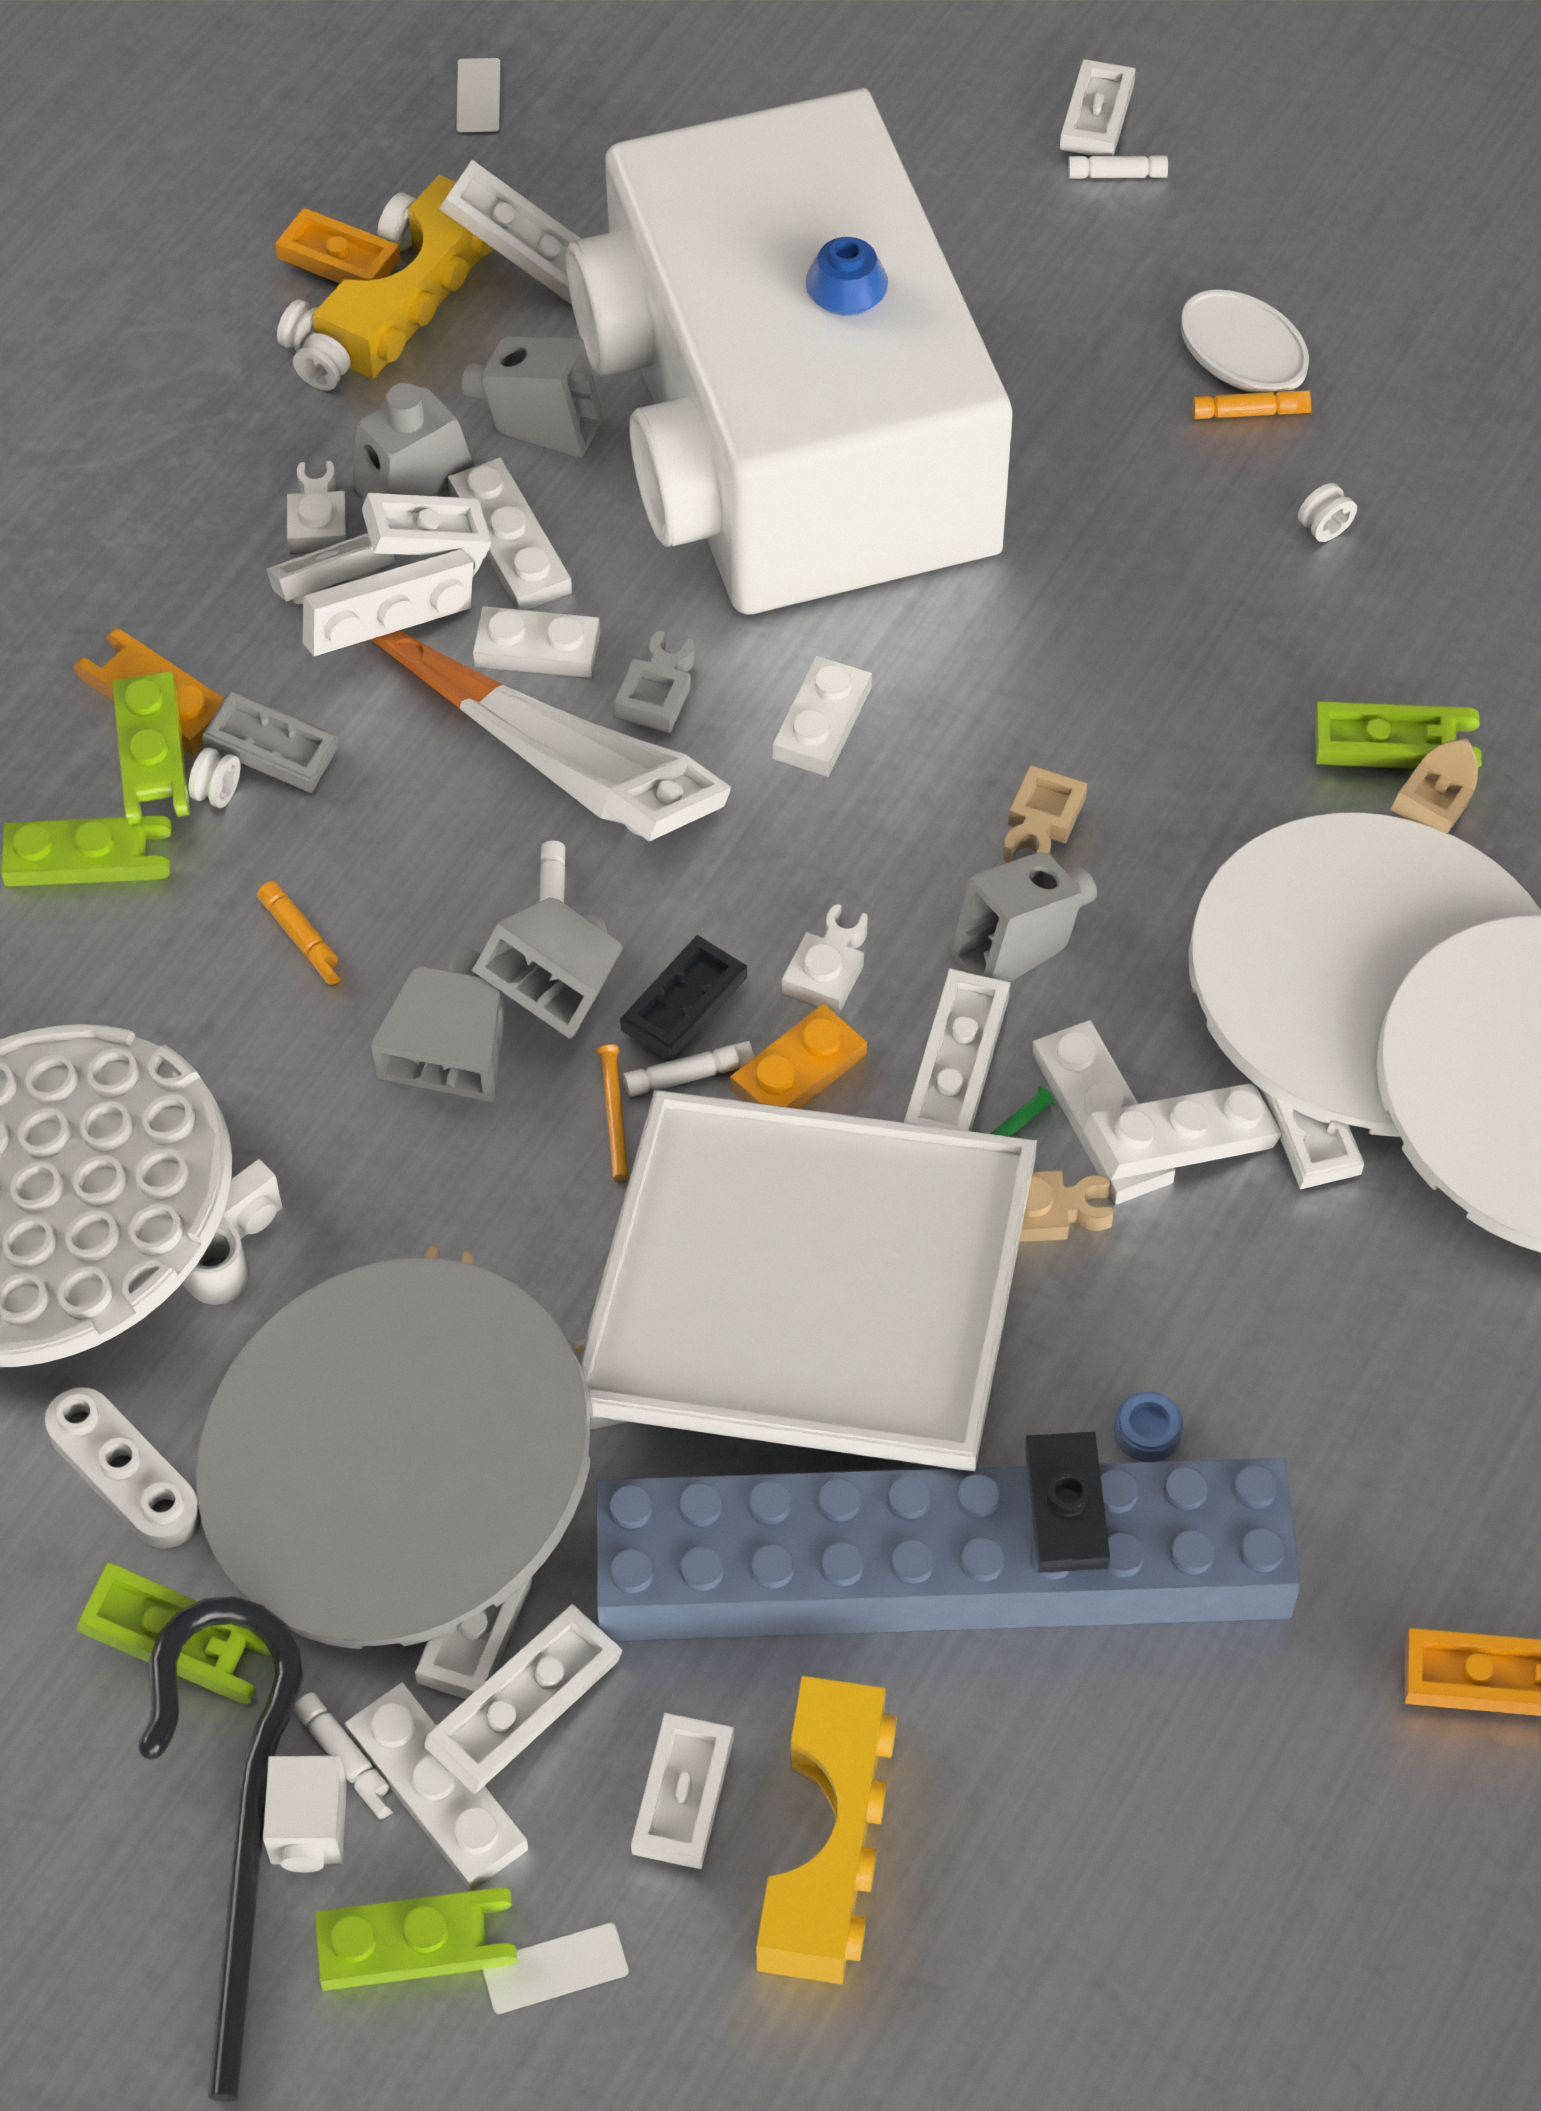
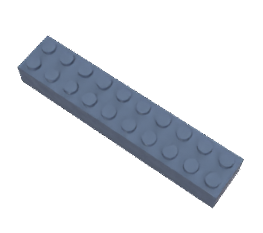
M1286 1458L1099 1464L1110 1551L1109 1569L1038 1573L1027 1466L976 1468L975 1472L950 1468L596 1480L597 1608L599 1628L613 1641L1291 1619L1300 1588V1575Z

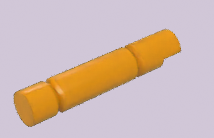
M1282 391L1276 394L1273 392L1215 395L1214 398L1209 395L1193 396L1192 398L1193 419H1210L1213 416L1216 418L1274 415L1275 412L1278 415L1312 413L1310 391Z
M269 881L261 886L257 892V898L270 911L271 915L329 985L339 983L341 980L333 971L339 960L335 952L325 943V940L276 881Z

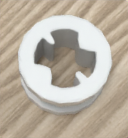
M301 299L293 301L286 308L280 319L277 330L278 343L287 349L295 347L296 352L302 349L306 339L315 333L312 314L318 308L314 307L311 309L310 304Z
M318 333L310 335L306 339L303 348L298 350L293 358V366L297 374L312 387L330 391L337 386L341 379L340 376L344 375L351 365L349 354L339 342L330 336Z
M1328 483L1313 491L1305 499L1299 509L1298 520L1306 528H1311V534L1319 542H1326L1340 535L1351 524L1357 513V505L1350 497H1344V491L1336 483Z
M211 747L204 748L195 760L188 783L189 796L197 801H203L206 797H209L212 806L217 808L225 807L234 795L238 785L241 768L240 759L232 754H227L220 758L219 752Z

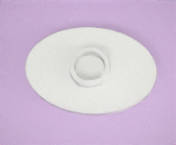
M1230 290L1204 291L1194 295L1185 304L1181 317L1183 340L1194 358L1207 371L1220 380L1247 392H1273L1274 394L1282 391H1293L1305 380L1309 365V353L1306 343L1296 327L1272 306L1252 296Z

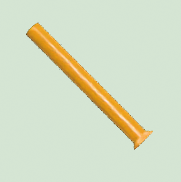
M608 1044L600 1046L596 1052L601 1057L613 1180L623 1182L629 1179L617 1065V1055L621 1050H619L620 1047L617 1045Z

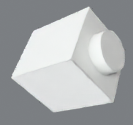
M269 1756L263 1840L271 1864H280L286 1870L300 1873L319 1871L324 1867V1864H343L347 1780L341 1756Z

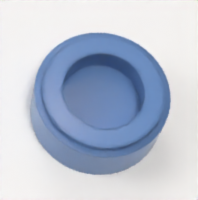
M1156 1392L1133 1394L1125 1399L1118 1408L1114 1426L1115 1440L1120 1449L1135 1460L1141 1462L1164 1460L1172 1455L1179 1446L1183 1430L1182 1413L1178 1406L1163 1394Z

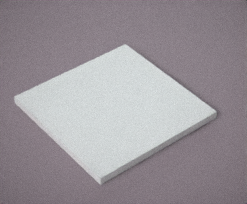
M654 1090L579 1360L590 1391L593 1417L975 1472L1036 1158L1037 1140Z

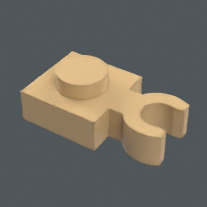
M1030 765L1009 810L1008 825L1013 828L1005 836L1003 860L1008 863L1012 862L1016 851L1021 848H1031L1036 853L1042 851L1050 854L1051 839L1066 844L1086 800L1088 783Z
M1062 1170L1033 1172L1019 1242L1065 1240L1068 1238L1069 1223L1074 1222L1092 1231L1110 1228L1113 1220V1207L1096 1208L1087 1203L1088 1200L1093 1198L1101 1199L1108 1197L1109 1178L1101 1175H1092L1081 1179L1075 1186H1064Z

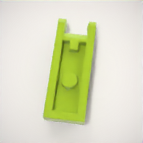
M169 671L112 681L124 807L128 825L142 822L140 802L173 797V807L177 817L190 815L177 685L173 672Z
M1317 701L1315 711L1316 764L1417 768L1429 751L1443 743L1456 740V731L1470 732L1476 730L1480 725L1479 712L1474 708ZM1472 746L1479 768L1482 765L1481 750Z
M156 815L142 816L141 823L128 825L126 817L4 822L1 875L5 887L165 879L170 874V861L164 856H146V840L168 838L171 835V820L165 816Z
M107 1562L78 1621L76 1631L149 1663L157 1634L179 1610L198 1601L111 1562ZM231 1624L212 1625L195 1633L182 1647L177 1663V1676L238 1703L250 1704L256 1688L251 1683L234 1676L233 1672L245 1647L262 1655L271 1656L265 1643L250 1630Z
M490 1888L315 1911L319 1975L322 1990L327 1991L510 1966L517 1963L515 1944L498 1943L487 1945L484 1923L485 1913L504 1911L512 1906L510 1890L507 1888Z

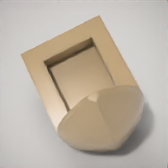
M1469 740L1449 741L1429 751L1399 791L1390 810L1405 819L1434 827L1446 834L1449 833L1469 803L1478 780V764Z

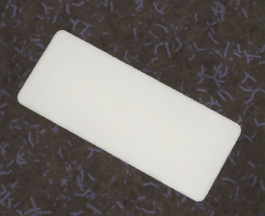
M459 59L456 131L459 133L499 131L500 59Z
M607 1923L517 1950V1963L510 1966L482 1969L492 2007L496 2014L506 2013L619 1979L629 1974L628 1965L614 1923Z

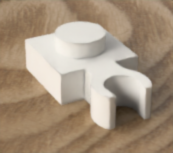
M326 461L327 472L318 479L307 477L305 462H301L297 467L300 493L287 494V541L290 554L315 552L348 540L345 491H336V475L331 461Z
M839 904L834 905L827 913L826 934L824 938L808 932L805 933L782 978V994L817 1007L824 1003L837 1014H840L864 966V952L856 950V948L860 947L865 941L868 926V917L865 913H862L859 923L853 928L846 929L838 926L841 920V905Z

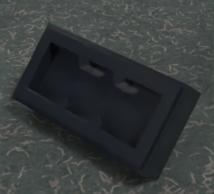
M697 934L620 1018L621 1031L668 1061L674 1060L747 979V965Z
M1095 1431L1026 1435L1025 1452L1038 1573L1109 1569L1110 1551Z

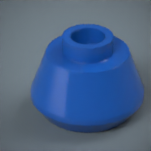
M840 237L827 242L820 249L806 275V289L810 298L826 311L841 316L858 315L871 309L883 299L888 287L887 273L873 247L867 242L854 237Z

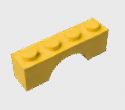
M439 174L408 208L412 248L418 253L413 262L398 273L381 279H344L312 314L315 333L332 337L346 349L351 360L349 369L374 380L389 362L392 363L397 360L403 351L405 343L419 327H424L431 321L436 308L449 293L458 290L462 286L467 273L482 256L489 255L494 249L439 209L455 185V181Z
M808 1676L801 1677L791 1736V1769L809 1779L824 1794L832 1808L835 1826L825 1846L809 1862L792 1871L768 1877L756 1945L758 1972L843 1985L847 1960L861 1961L866 1917L854 1916L857 1891L871 1893L877 1849L864 1847L868 1823L880 1825L882 1823L887 1781L875 1780L878 1756L892 1757L897 1724V1715L885 1714L886 1688Z

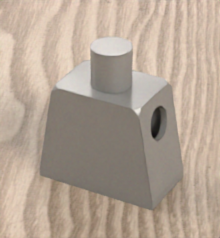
M507 336L500 340L487 365L469 363L464 370L462 377L463 394L466 397L488 401L496 430L504 436L583 458L604 419L583 339Z
M410 383L394 385L387 392V405L362 418L356 426L353 490L364 502L368 493L437 496L449 489L448 476L475 467L458 420L427 387H417Z
M1042 851L971 876L949 954L966 973L1007 982L1014 981L1067 946L1079 908L1093 902L1097 897V888L1092 876L1081 867L1066 872L1049 853Z
M549 897L497 923L472 971L571 1039L601 990L623 947L618 940L608 934L607 926L599 916L593 913H583L580 915L560 900Z
M471 949L455 950L447 971L426 966L412 969L371 1043L377 1079L493 1102L496 1093L504 1027V1005L502 992L472 971L481 953Z

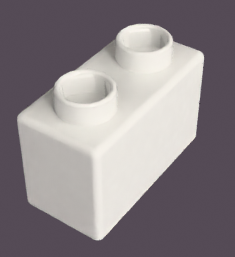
M858 88L622 141L611 146L605 157L609 233L572 241L566 250V271L580 338L583 339L592 369L601 377L641 369L654 402L653 405L637 408L631 414L629 432L632 457L641 497L657 539L665 547L707 539L732 606L737 612L744 615H753L1001 553L1004 539L1012 427L1010 400L869 90ZM840 237H854L870 244L875 250L888 277V287L883 299L866 312L853 316H841L826 311L810 298L806 289L807 272L820 249L827 242Z

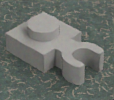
M658 629L654 632L649 641L650 662L636 658L633 659L613 702L614 718L671 733L691 688L690 673L688 671L695 662L694 639L687 637L683 648L671 653L665 651V631Z

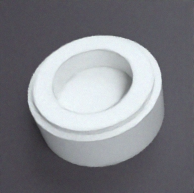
M404 192L397 193L388 202L380 217L377 236L399 244L400 252L412 246L408 208L417 199Z

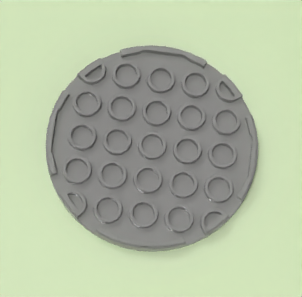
M432 1257L400 1258L368 1264L336 1275L307 1290L271 1317L247 1342L235 1358L216 1391L202 1429L196 1469L198 1508L203 1530L210 1548L223 1572L249 1601L263 1605L286 1623L290 1631L305 1638L327 1645L362 1649L364 1646L396 1643L409 1646L458 1630V1624L479 1614L492 1604L496 1607L520 1589L547 1560L560 1542L575 1514L585 1488L591 1463L588 1452L590 1420L593 1419V1411L584 1370L579 1364L572 1346L563 1331L541 1304L521 1287L501 1275L482 1267L456 1260Z

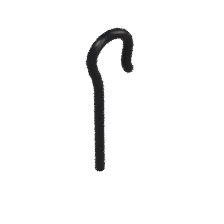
M235 1596L204 1598L183 1608L157 1634L149 1659L150 1719L138 1742L140 1754L145 1759L150 1760L162 1756L170 1744L179 1718L177 1663L182 1647L195 1633L212 1625L231 1624L250 1630L265 1643L274 1660L275 1678L266 1706L256 1722L243 1763L240 1780L208 2091L209 2099L224 2102L236 2101L238 2099L263 1842L268 1758L276 1754L280 1738L291 1719L303 1681L300 1648L286 1623L263 1605Z

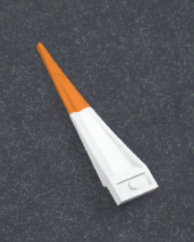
M401 630L371 639L599 818L623 823L631 832L644 837L649 842L725 806L731 786L686 754L630 737L547 705L441 654Z

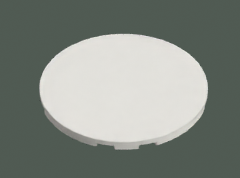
M1332 813L1311 816L1275 827L1252 839L1237 850L1212 878L1201 898L1193 923L1188 950L1192 992H1195L1198 996L1200 1005L1207 1018L1206 1026L1220 1049L1247 1078L1270 1096L1293 1106L1295 1111L1326 1124H1330L1332 1119L1348 1125L1369 1128L1368 1133L1371 1135L1399 1137L1400 1135L1393 1124L1391 1115L1385 1114L1382 1105L1376 1062L1378 1040L1383 1020L1393 997L1406 975L1424 955L1456 933L1497 919L1517 916H1541V910L1516 879L1493 859L1470 844L1434 827L1408 819L1371 813Z
M1517 916L1478 924L1456 933L1436 945L1417 962L1398 988L1385 1015L1378 1040L1376 1064L1378 1087L1385 1114L1391 1115L1393 1124L1404 1143L1401 1149L1421 1177L1433 1190L1440 1188L1456 1204L1468 1212L1466 1218L1500 1238L1541 1253V916Z
M91 1024L57 1025L33 1029L0 1040V1367H21L54 1361L80 1353L117 1336L162 1304L182 1284L210 1245L221 1222L232 1178L230 1136L224 1116L211 1091L200 1078L198 1072L182 1056L166 1045L158 1046L150 1041L138 1038L133 1031Z

